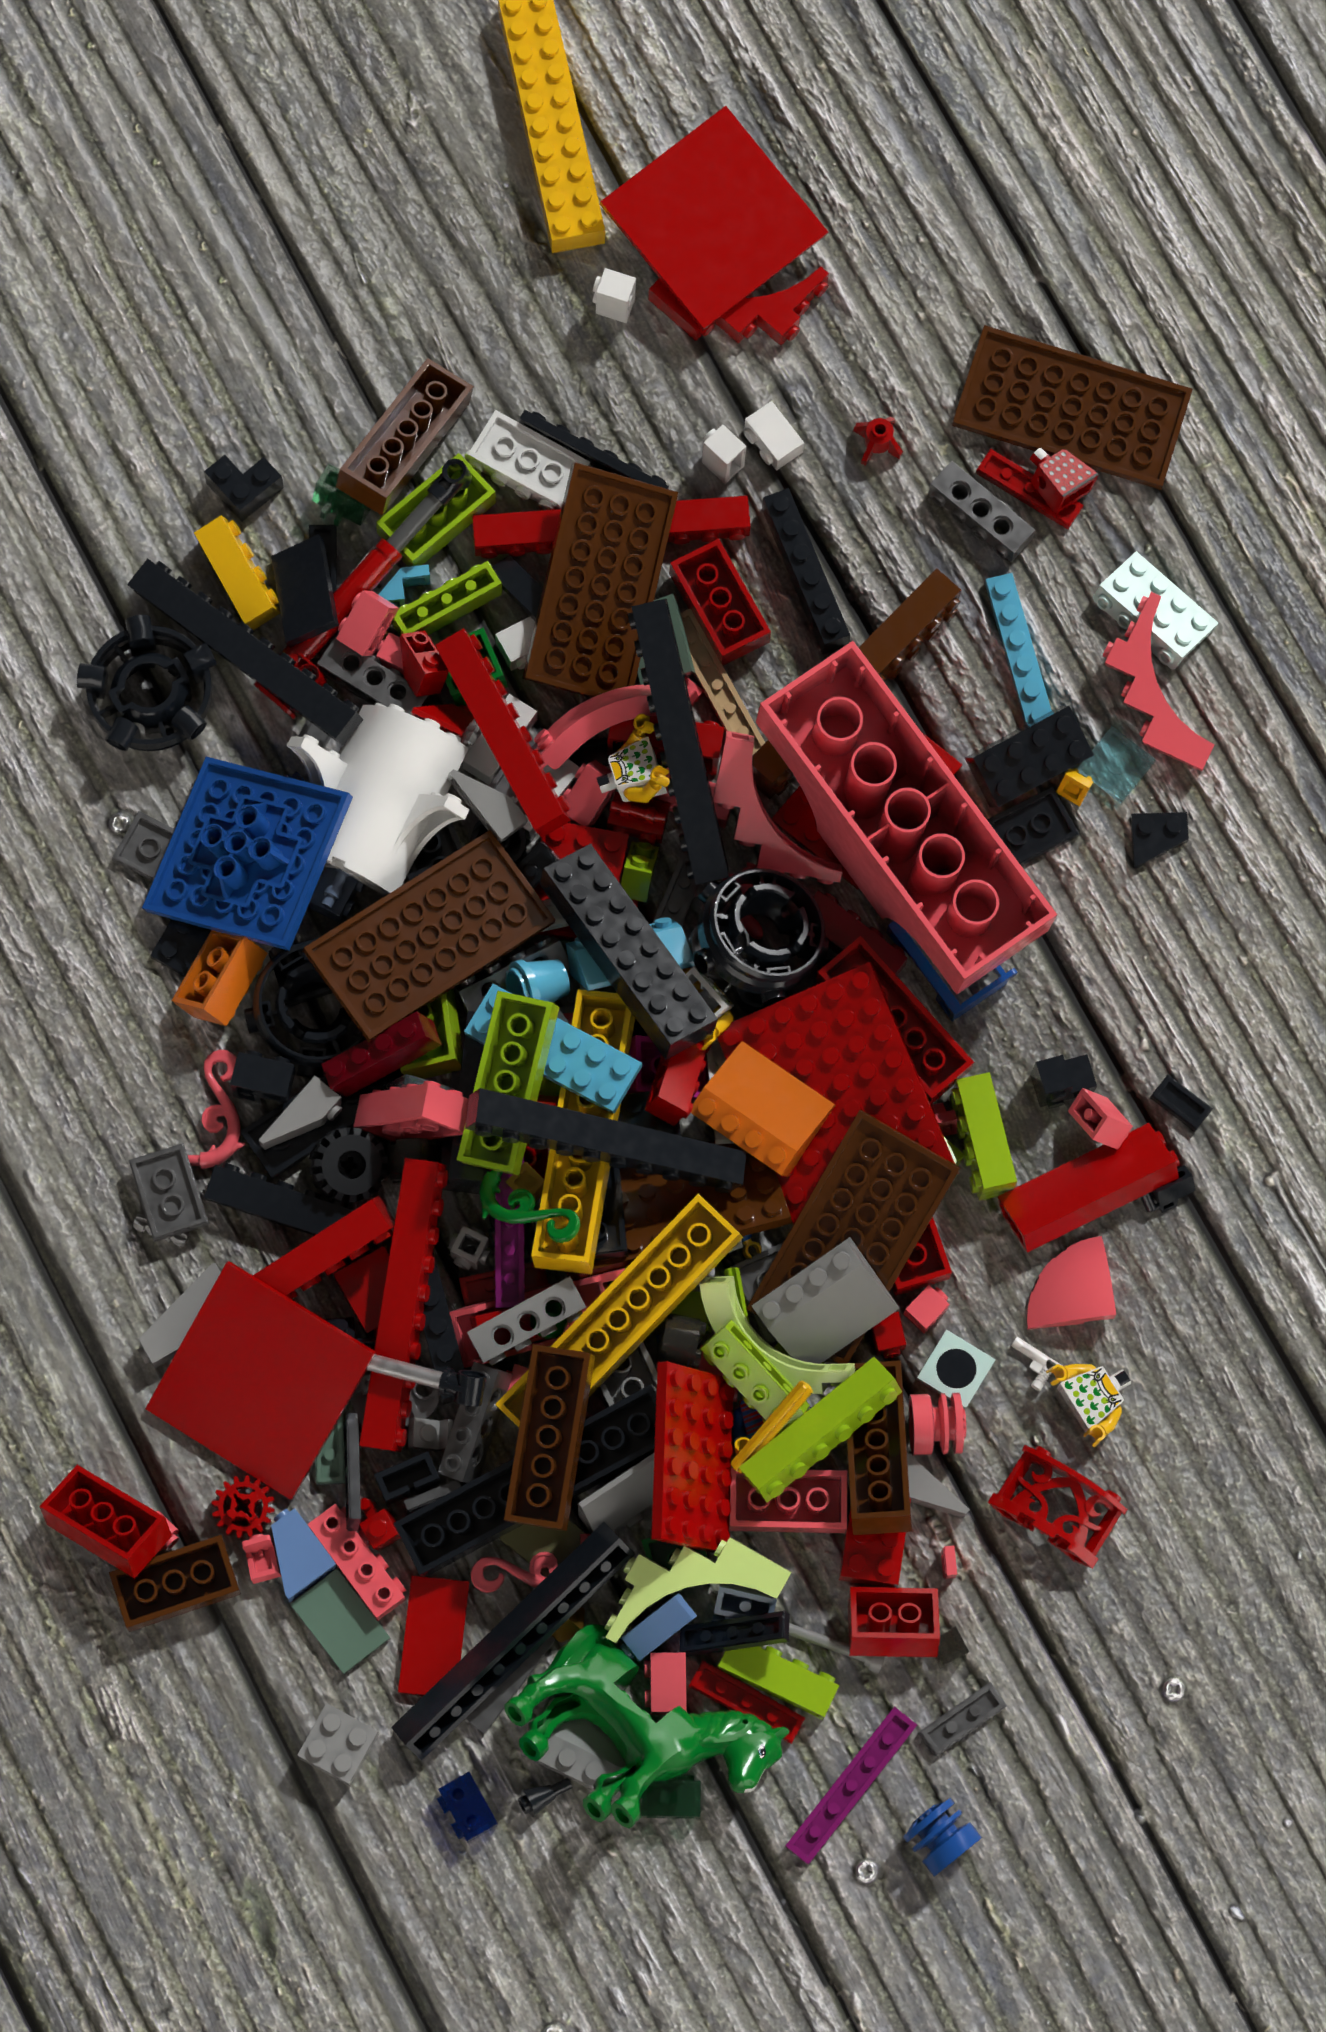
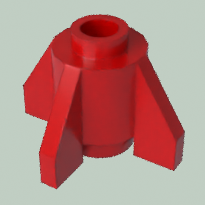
M890 416L886 419L877 418L870 422L856 423L853 431L865 438L864 442L867 447L861 459V464L866 466L873 453L880 454L887 450L894 457L901 458L903 450L893 437V425L895 423L893 417Z

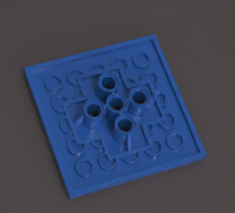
M205 757L142 909L155 915L229 935L243 936L251 941L290 951L353 796L348 792Z

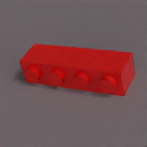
M700 1041L667 1060L661 1055L645 1111L673 1126L682 1118L686 1119L693 1109L691 1100L700 1086V1082L697 1081L698 1076L706 1066L704 1057L712 1044L706 1050H701L705 1044L703 1041Z

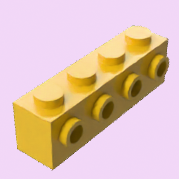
M221 515L194 532L246 625L255 630L280 614L277 606L279 603L278 597L271 588L268 590L264 581L267 580V577L260 566L255 567L251 560L254 554L247 543L242 544L239 538L241 531L234 520L229 521Z

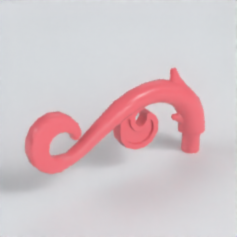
M220 1049L213 1051L204 1061L205 1078L221 1105H211L205 1109L202 1114L203 1127L210 1133H218L224 1128V1124L219 1123L217 1119L225 1117L228 1128L226 1137L219 1147L215 1149V1145H212L209 1151L200 1152V1155H188L190 1165L200 1166L201 1169L212 1168L215 1165L224 1163L232 1154L246 1144L245 1142H239L241 1125L235 1105L212 1074L213 1066L216 1063H225L227 1071L224 1075L220 1076V1080L223 1082L231 1080L237 1057L228 1050Z
M580 1534V1544L590 1534ZM539 1552L532 1557L529 1567L530 1572L501 1558L483 1557L472 1567L471 1581L475 1588L481 1592H495L503 1584L504 1575L499 1573L495 1580L489 1581L484 1578L483 1572L487 1566L496 1565L529 1586L536 1588L546 1578L541 1575V1570L547 1568L550 1574L558 1566V1561L552 1553Z

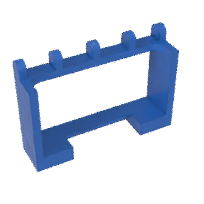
M895 921L888 925L886 933L894 944L900 946L914 961L936 991V1001L952 1022L1007 985L1008 980L1018 973L1015 968L1006 973L1000 965L993 970L999 978L960 1004L907 931Z

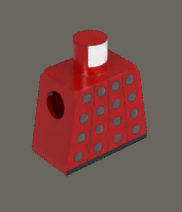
M1039 448L1030 457V460L1037 466L1031 479L1032 485L1055 514L1091 492L1099 476L1096 471L1067 450L1062 449L1050 457L1042 448Z

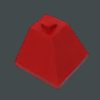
M454 704L413 707L411 715L419 719L425 720V718L436 721L440 724V730L459 736L461 738L460 742L465 746L477 726L469 708L464 705L459 707Z

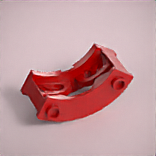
M1024 1445L1022 1448L1023 1454L998 1494L993 1493L988 1503L1001 1516L1018 1523L1032 1532L1036 1528L1041 1534L1049 1536L1046 1541L1062 1551L1072 1561L1093 1569L1098 1561L1096 1557L1098 1551L1120 1515H1125L1128 1509L1120 1503L1121 1497L1110 1490H1103L1077 1471L1052 1458L1051 1453L1040 1446H1036L1034 1449ZM1032 1463H1035L1043 1468L1044 1473L1036 1475L1032 1471L1031 1478L1035 1484L1031 1485L1023 1478ZM1053 1472L1062 1476L1057 1478H1051ZM1019 1485L1022 1486L1024 1490L1010 1500ZM1054 1488H1070L1076 1501L1078 1516L1064 1515L1050 1523L1046 1520L1048 1504L1040 1492ZM1083 1490L1091 1495V1497L1087 1500L1085 1498ZM1032 1496H1034L1041 1505V1509L1038 1512H1033L1029 1508L1030 1504L1036 1503L1035 1500L1031 1498ZM1097 1503L1107 1508V1512L1098 1526L1089 1522V1517L1097 1518L1101 1515V1513H1097L1094 1510V1505ZM1065 1522H1073L1078 1524V1528L1071 1525L1072 1532L1066 1533L1063 1530V1524ZM1088 1529L1094 1531L1093 1535L1091 1536L1090 1540L1085 1546Z

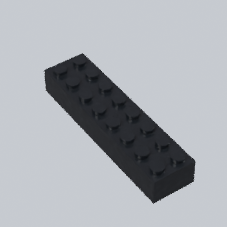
M591 844L543 868L539 885L665 1060L713 1035L718 1018Z

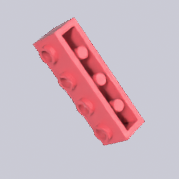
M335 1503L307 1524L377 1621L406 1601L403 1593L407 1590L397 1577L391 1579L385 1571L389 1566L380 1553L374 1556L368 1548L371 1544L363 1530L357 1533V1531H348L346 1529L345 1506L339 1509Z

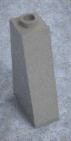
M216 1263L210 1265L138 1339L142 1347L137 1350L145 1364L151 1362L153 1367L157 1368L174 1358L221 1273Z

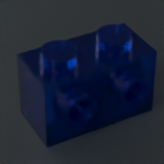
M470 1772L438 1789L441 1796L436 1799L444 1814L450 1811L455 1822L450 1825L459 1840L465 1838L466 1842L469 1843L498 1826L493 1813Z

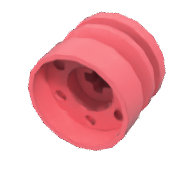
M940 1393L938 1407L932 1406L929 1394H910L908 1415L912 1456L932 1455L934 1442L938 1441L943 1454H948L949 1441H952L954 1454H962L966 1437V1414L960 1393L951 1394L950 1406H947L945 1393Z

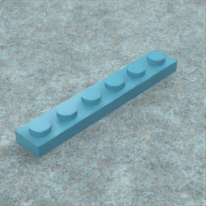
M1012 573L985 579V586L1026 725L1052 710Z

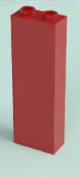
M1147 1123L1129 1132L1118 1150L1104 1144L999 1195L998 1201L1001 1214L1028 1253L1157 1188L1179 1179L1177 1166L1180 1165V1162L1173 1150L1168 1151L1166 1148V1142L1161 1132H1155L1150 1123Z

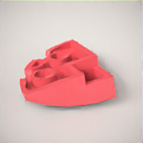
M1102 1236L1088 1238L1070 1245L1058 1256L1052 1258L1044 1267L1029 1297L1027 1330L1078 1325L1088 1321L1115 1318V1301Z

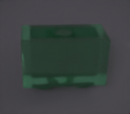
M328 463L316 482L312 498L313 502L323 506L319 517L325 519L328 513L334 512L336 513L334 525L339 526L342 517L361 526L371 509L336 488L340 469Z
M693 1775L677 1776V1780L652 1782L641 1796V1818L700 1819L701 1781H694Z

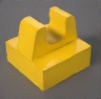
M1076 768L1068 769L1056 793L1080 807L1093 781L1090 776L1086 778L1079 774V770Z

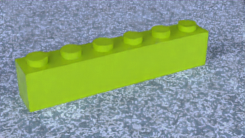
M873 1357L743 1463L739 1469L746 1480L768 1503L771 1499L781 1495L784 1489L794 1480L804 1476L807 1470L816 1462L826 1458L829 1452L839 1443L849 1439L852 1433L861 1425L871 1421L875 1414L884 1406L894 1402L902 1390L895 1378Z

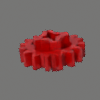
M249 1475L245 1476L244 1482H240L238 1477L234 1476V1484L232 1485L224 1481V1492L221 1490H216L215 1492L220 1498L219 1501H212V1506L218 1508L217 1511L212 1513L213 1518H221L217 1524L218 1528L221 1529L227 1526L226 1535L230 1536L233 1532H236L238 1540L242 1539L243 1533H247L249 1538L252 1537L255 1530L263 1534V1523L266 1525H271L272 1523L267 1517L268 1514H275V1509L269 1507V1504L275 1502L274 1497H266L270 1491L269 1487L266 1486L260 1489L261 1480L257 1479L254 1483H251ZM250 1489L252 1492L250 1494H242L238 1490ZM229 1497L231 1500V1507L228 1511H226L227 1513H224V1505L226 1499ZM235 1498H238L244 1504L250 1503L248 1508L252 1517H249L243 1511L237 1512L239 1507ZM262 1501L263 1510L261 1516L258 1518L256 1515V1507L259 1504H261L260 1502ZM237 1521H246L249 1523V1525L237 1526L233 1523H236Z

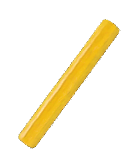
M799 1381L731 1461L735 1471L743 1474L739 1467L773 1440L809 1398L813 1390L808 1383Z

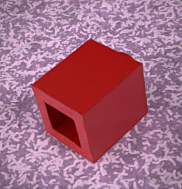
M899 1311L894 1312L870 1329L876 1356L884 1354V1358H891L901 1355V1350H904L906 1347V1340Z

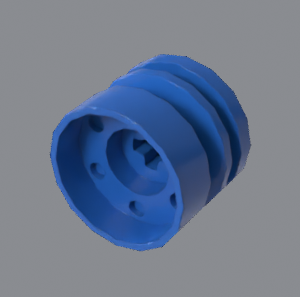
M951 1798L945 1802L933 1805L912 1823L908 1832L903 1836L906 1842H909L916 1835L921 1838V1841L912 1848L914 1852L926 1846L929 1848L930 1852L922 1862L934 1877L982 1838L971 1822L957 1828L954 1823L962 1815L960 1809L950 1817L945 1813L955 1804Z

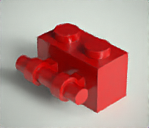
M615 791L610 806L607 830L629 834L631 837L639 838L640 842H648L651 845H654L655 842L662 843L670 804L650 800L648 803L624 802L619 792Z

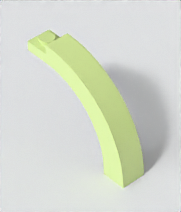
M734 1276L705 1277L700 1283L702 1302L714 1332H718L725 1324L732 1320L793 1387L799 1381H804L811 1386L812 1394H823L828 1387V1383L833 1387H837L855 1372V1363L818 1364L804 1362L781 1353L765 1342L749 1324L741 1309L736 1294Z

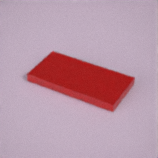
M411 1575L398 1687L399 1694L424 1696L461 1660L469 1581Z

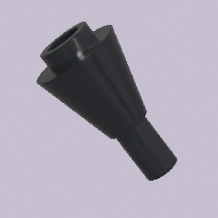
M566 1778L553 1785L524 1789L520 1791L521 1797L518 1798V1802L524 1814L529 1813L532 1817H535L556 1796L573 1787L570 1780Z

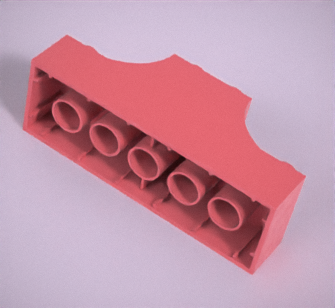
M851 641L760 703L756 724L787 764L802 788L813 811L817 832L882 920L884 918L892 919L917 941L956 995L1049 931L1057 916L1055 910L854 641Z

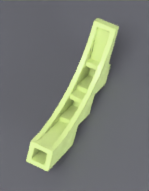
M731 1537L727 1542L721 1540L714 1553V1556L718 1557L716 1562L689 1547L684 1546L682 1550L676 1548L668 1562L672 1565L671 1570L640 1553L637 1558L632 1557L629 1559L623 1572L627 1573L624 1580L634 1585L632 1590L627 1588L622 1595L619 1603L623 1607L618 1616L612 1614L604 1628L609 1631L606 1638L617 1643L629 1625L647 1607L664 1596L681 1589L709 1583L735 1584L756 1589L777 1599L792 1572Z

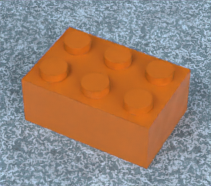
M211 930L171 1001L194 1018L227 1026L234 1017L243 996L247 994L255 975L262 968L263 961L268 953L246 937Z

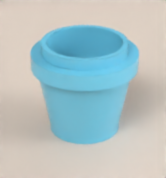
M521 959L511 962L506 971V989L512 994L552 1003L569 995L570 981L568 973L559 959L531 962Z

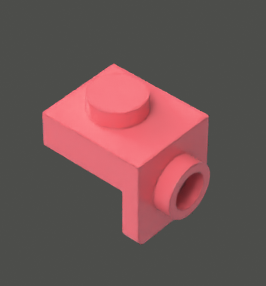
M257 1534L250 1537L249 1540L241 1542L242 1548L246 1553L250 1578L253 1584L281 1577L275 1543L270 1535Z

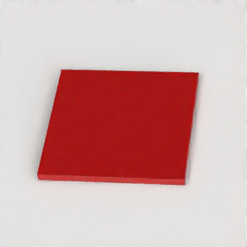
M724 106L600 201V206L702 331L829 233L727 106Z
M228 1261L145 1409L292 1500L365 1374L376 1351Z

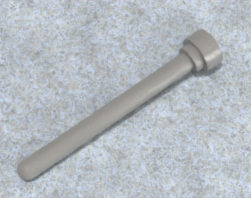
M789 1623L790 1636L865 1662L864 1665L869 1667L868 1670L880 1674L886 1656H849V1644Z

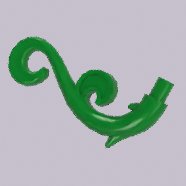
M495 1170L486 1172L479 1191L483 1219L490 1214L493 1218L502 1222L525 1224L563 1216L569 1220L567 1226L563 1229H556L555 1221L552 1219L547 1222L546 1228L550 1239L557 1243H564L572 1240L578 1234L581 1224L576 1212L564 1208L533 1211L535 1198L526 1189L518 1188L512 1191L508 1197L510 1208L514 1209L520 1205L518 1209L508 1210L502 1207L496 1200V1193L499 1194L501 1192L498 1185L501 1182L500 1177L504 1172Z

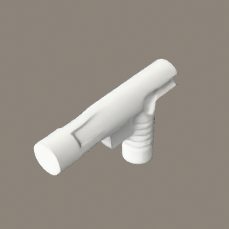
M1016 1337L1011 1346L1033 1360L1029 1368L1038 1373V1375L1032 1382L1031 1387L1041 1391L1045 1382L1050 1377L1049 1375L1052 1374L1051 1372L1046 1373V1370H1048L1046 1367L1047 1362L1054 1366L1059 1363L1019 1337Z

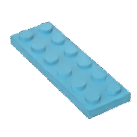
M492 984L464 1030L466 1036L483 1045L485 1044L497 990L510 993L495 984ZM557 1018L543 1077L614 1114L643 1065L642 1062Z

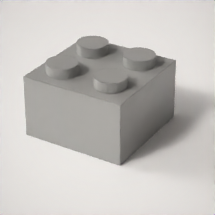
M326 1703L297 1756L299 1759L351 1787L377 1740L379 1732Z

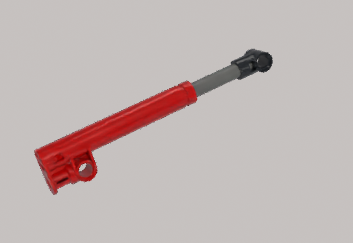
M450 459L444 464L442 473L427 489L428 494L387 541L382 538L377 543L376 548L369 552L333 593L339 625L345 617L349 616L353 609L351 604L355 596L362 591H373L393 569V565L402 559L403 556L400 552L442 505L446 507L459 491L469 487L472 475L463 461ZM455 471H463L461 477H459L458 479H451V476ZM339 626L291 648L287 645L279 655L283 652L296 661L294 666L301 671L305 667L313 674H316L317 679L315 682L323 686L327 682L326 677L311 660L338 631ZM257 682L253 683L257 689L293 720L297 717L295 710Z

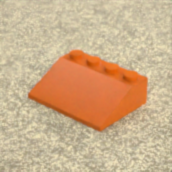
M741 1041L704 1086L693 1103L691 1113L781 1176H789L836 1105Z

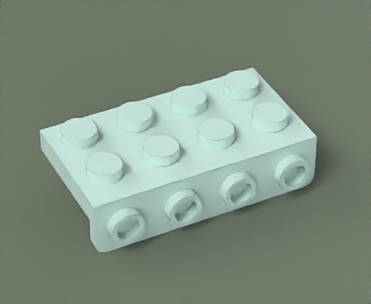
M1136 551L1099 585L1093 600L1101 610L1107 612L1122 628L1127 630L1130 622L1136 623L1141 614L1136 610L1142 597H1149L1151 592L1160 595L1161 600L1153 619L1151 652L1159 658L1161 663L1174 670L1216 628L1218 622Z

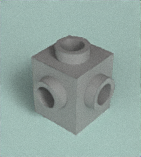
M465 1226L462 1227L459 1234L455 1232L448 1246L451 1249V1258L454 1259L453 1263L465 1270H469L470 1267L477 1270L480 1263L485 1265L492 1249L488 1248L489 1238L486 1237L487 1234L475 1227L469 1229ZM473 1247L476 1252L474 1255L466 1253L465 1249Z

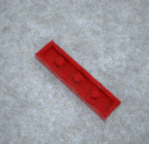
M992 449L989 450L976 470L977 475L1068 530L1083 509L1084 505L1075 501L1055 514L1032 485L1031 479L1034 474Z
M702 1661L688 1686L729 1710L754 1714L760 1720L771 1725L772 1728H788L790 1732L782 1740L789 1744H792L805 1720V1717L705 1661Z

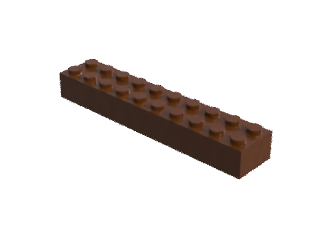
M937 568L859 647L884 682L888 678L893 680L901 672V665L907 659L911 661L918 655L921 650L919 646L925 640L930 642L940 631L938 627L944 621L949 623L958 613L956 608L961 602L959 600L961 589ZM767 740L752 756L754 780L757 789L768 799H771L775 794L781 795L789 786L788 780L793 776V773L770 741Z

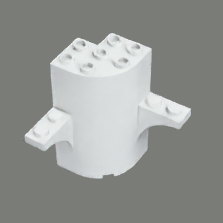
M375 703V705L362 706L359 715L364 720L344 746H342L339 754L328 748L323 749L318 745L319 741L306 734L303 737L291 736L287 747L302 761L308 773L310 783L348 792L353 796L324 867L341 869L377 893L386 896L403 885L416 857L439 830L452 822L465 820L469 809L461 804L462 800L447 793L451 786L447 777L452 770H459L469 748L460 742L461 738L459 736L440 730V724L432 719H419L405 713L403 708L395 704H389V707H386L380 703Z

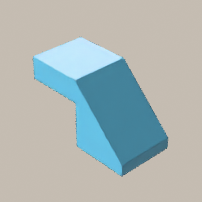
M429 564L401 567L378 595L397 607L405 605L403 587L430 584Z

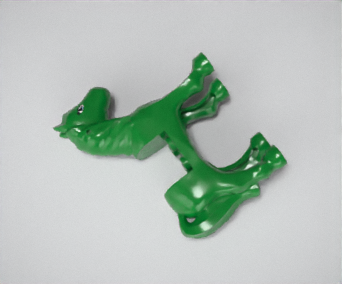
M597 1624L585 1626L577 1631L557 1652L548 1669L544 1673L530 1675L527 1679V1685L516 1697H512L504 1704L508 1718L515 1725L522 1727L528 1723V1732L519 1739V1746L523 1753L533 1761L537 1762L549 1750L548 1739L552 1732L563 1723L571 1720L586 1719L597 1725L613 1741L626 1766L612 1773L601 1774L593 1784L594 1791L583 1799V1807L593 1820L600 1823L612 1813L615 1820L621 1826L628 1829L633 1827L641 1818L640 1798L652 1782L666 1781L685 1774L696 1764L717 1755H723L728 1768V1784L731 1789L736 1793L752 1792L757 1787L763 1772L782 1757L781 1740L790 1732L786 1727L772 1728L771 1725L760 1720L754 1714L735 1710L688 1714L681 1706L674 1708L655 1723L650 1714L639 1708L624 1691L636 1676L639 1667L622 1650L617 1649L614 1642L606 1638L608 1631L604 1629L605 1627ZM559 1693H568L564 1696L551 1698L545 1711L532 1719L534 1707L545 1698ZM620 1791L621 1797L611 1805L613 1797Z

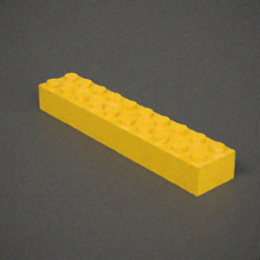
M498 0L499 18L551 252L557 253L605 244V227L554 0Z
M578 989L572 1026L629 1055L635 1017L617 993ZM561 1086L557 1107L618 1121L621 1103L613 1114ZM550 1149L539 1210L553 1208L570 1209L578 1215L581 1226L575 1238L568 1242L557 1243L551 1240L547 1233V1222L552 1219L555 1221L556 1229H563L567 1226L569 1220L560 1216L537 1221L531 1254L535 1268L592 1275L610 1171L608 1162H588L582 1159L583 1156L574 1154L563 1156L557 1154L556 1150Z
M699 1194L687 1204L551 1346L587 1352L595 1356L589 1397L743 1238ZM528 1371L495 1404L518 1427L520 1426Z

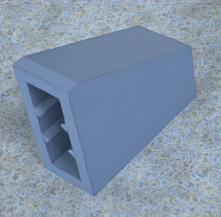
M295 1508L290 1512L288 1509L280 1512L273 1518L275 1523L271 1525L284 1591L290 1603L337 1568L334 1560Z
M680 1593L674 1594L619 1639L622 1643L619 1648L630 1659L634 1658L636 1662H639L697 1617V1615Z

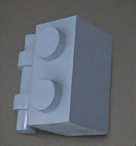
M326 868L310 900V909L341 923L344 916L349 917L355 906L353 899L357 892L361 893L366 885L341 869Z
M720 1584L712 1621L772 1613L775 1610L777 1599L756 1589L735 1584Z

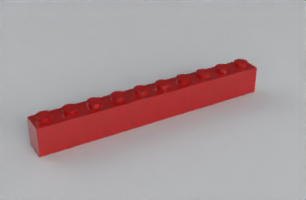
M748 496L676 501L667 542L682 545L689 543L691 540H701L702 542L709 543L718 538H729V540L736 541L750 536L751 524ZM561 509L472 515L475 556L490 559L497 557L499 554H509L513 557L522 556L527 552H536L541 555L550 554Z
M405 1158L374 1350L376 1355L414 1365L421 1353L419 1336L426 1322L423 1310L424 1304L430 1296V1286L428 1285L429 1273L433 1272L435 1265L432 1253L433 1247L439 1239V1228H437L438 1216L442 1215L444 1201L441 1199L442 1190L448 1182L446 1165L439 1162ZM371 1371L359 1446L401 1452L402 1447L405 1446L407 1441L406 1418L410 1416L412 1410V1402L409 1400L410 1393L416 1383Z

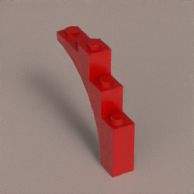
M819 267L805 280L788 289L766 296L745 298L704 331L695 323L660 278L649 288L648 300L695 341L702 335L704 337L707 336L716 324L738 344L744 337L749 339L759 327L781 346L786 340L792 341L799 333L800 316L807 311L810 306L809 302L815 296L819 298L825 293L829 286V273L823 267Z

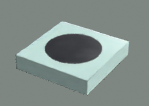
M946 1329L916 1380L939 1394L945 1393L948 1400H951L952 1393H960L963 1408L966 1409L996 1359Z

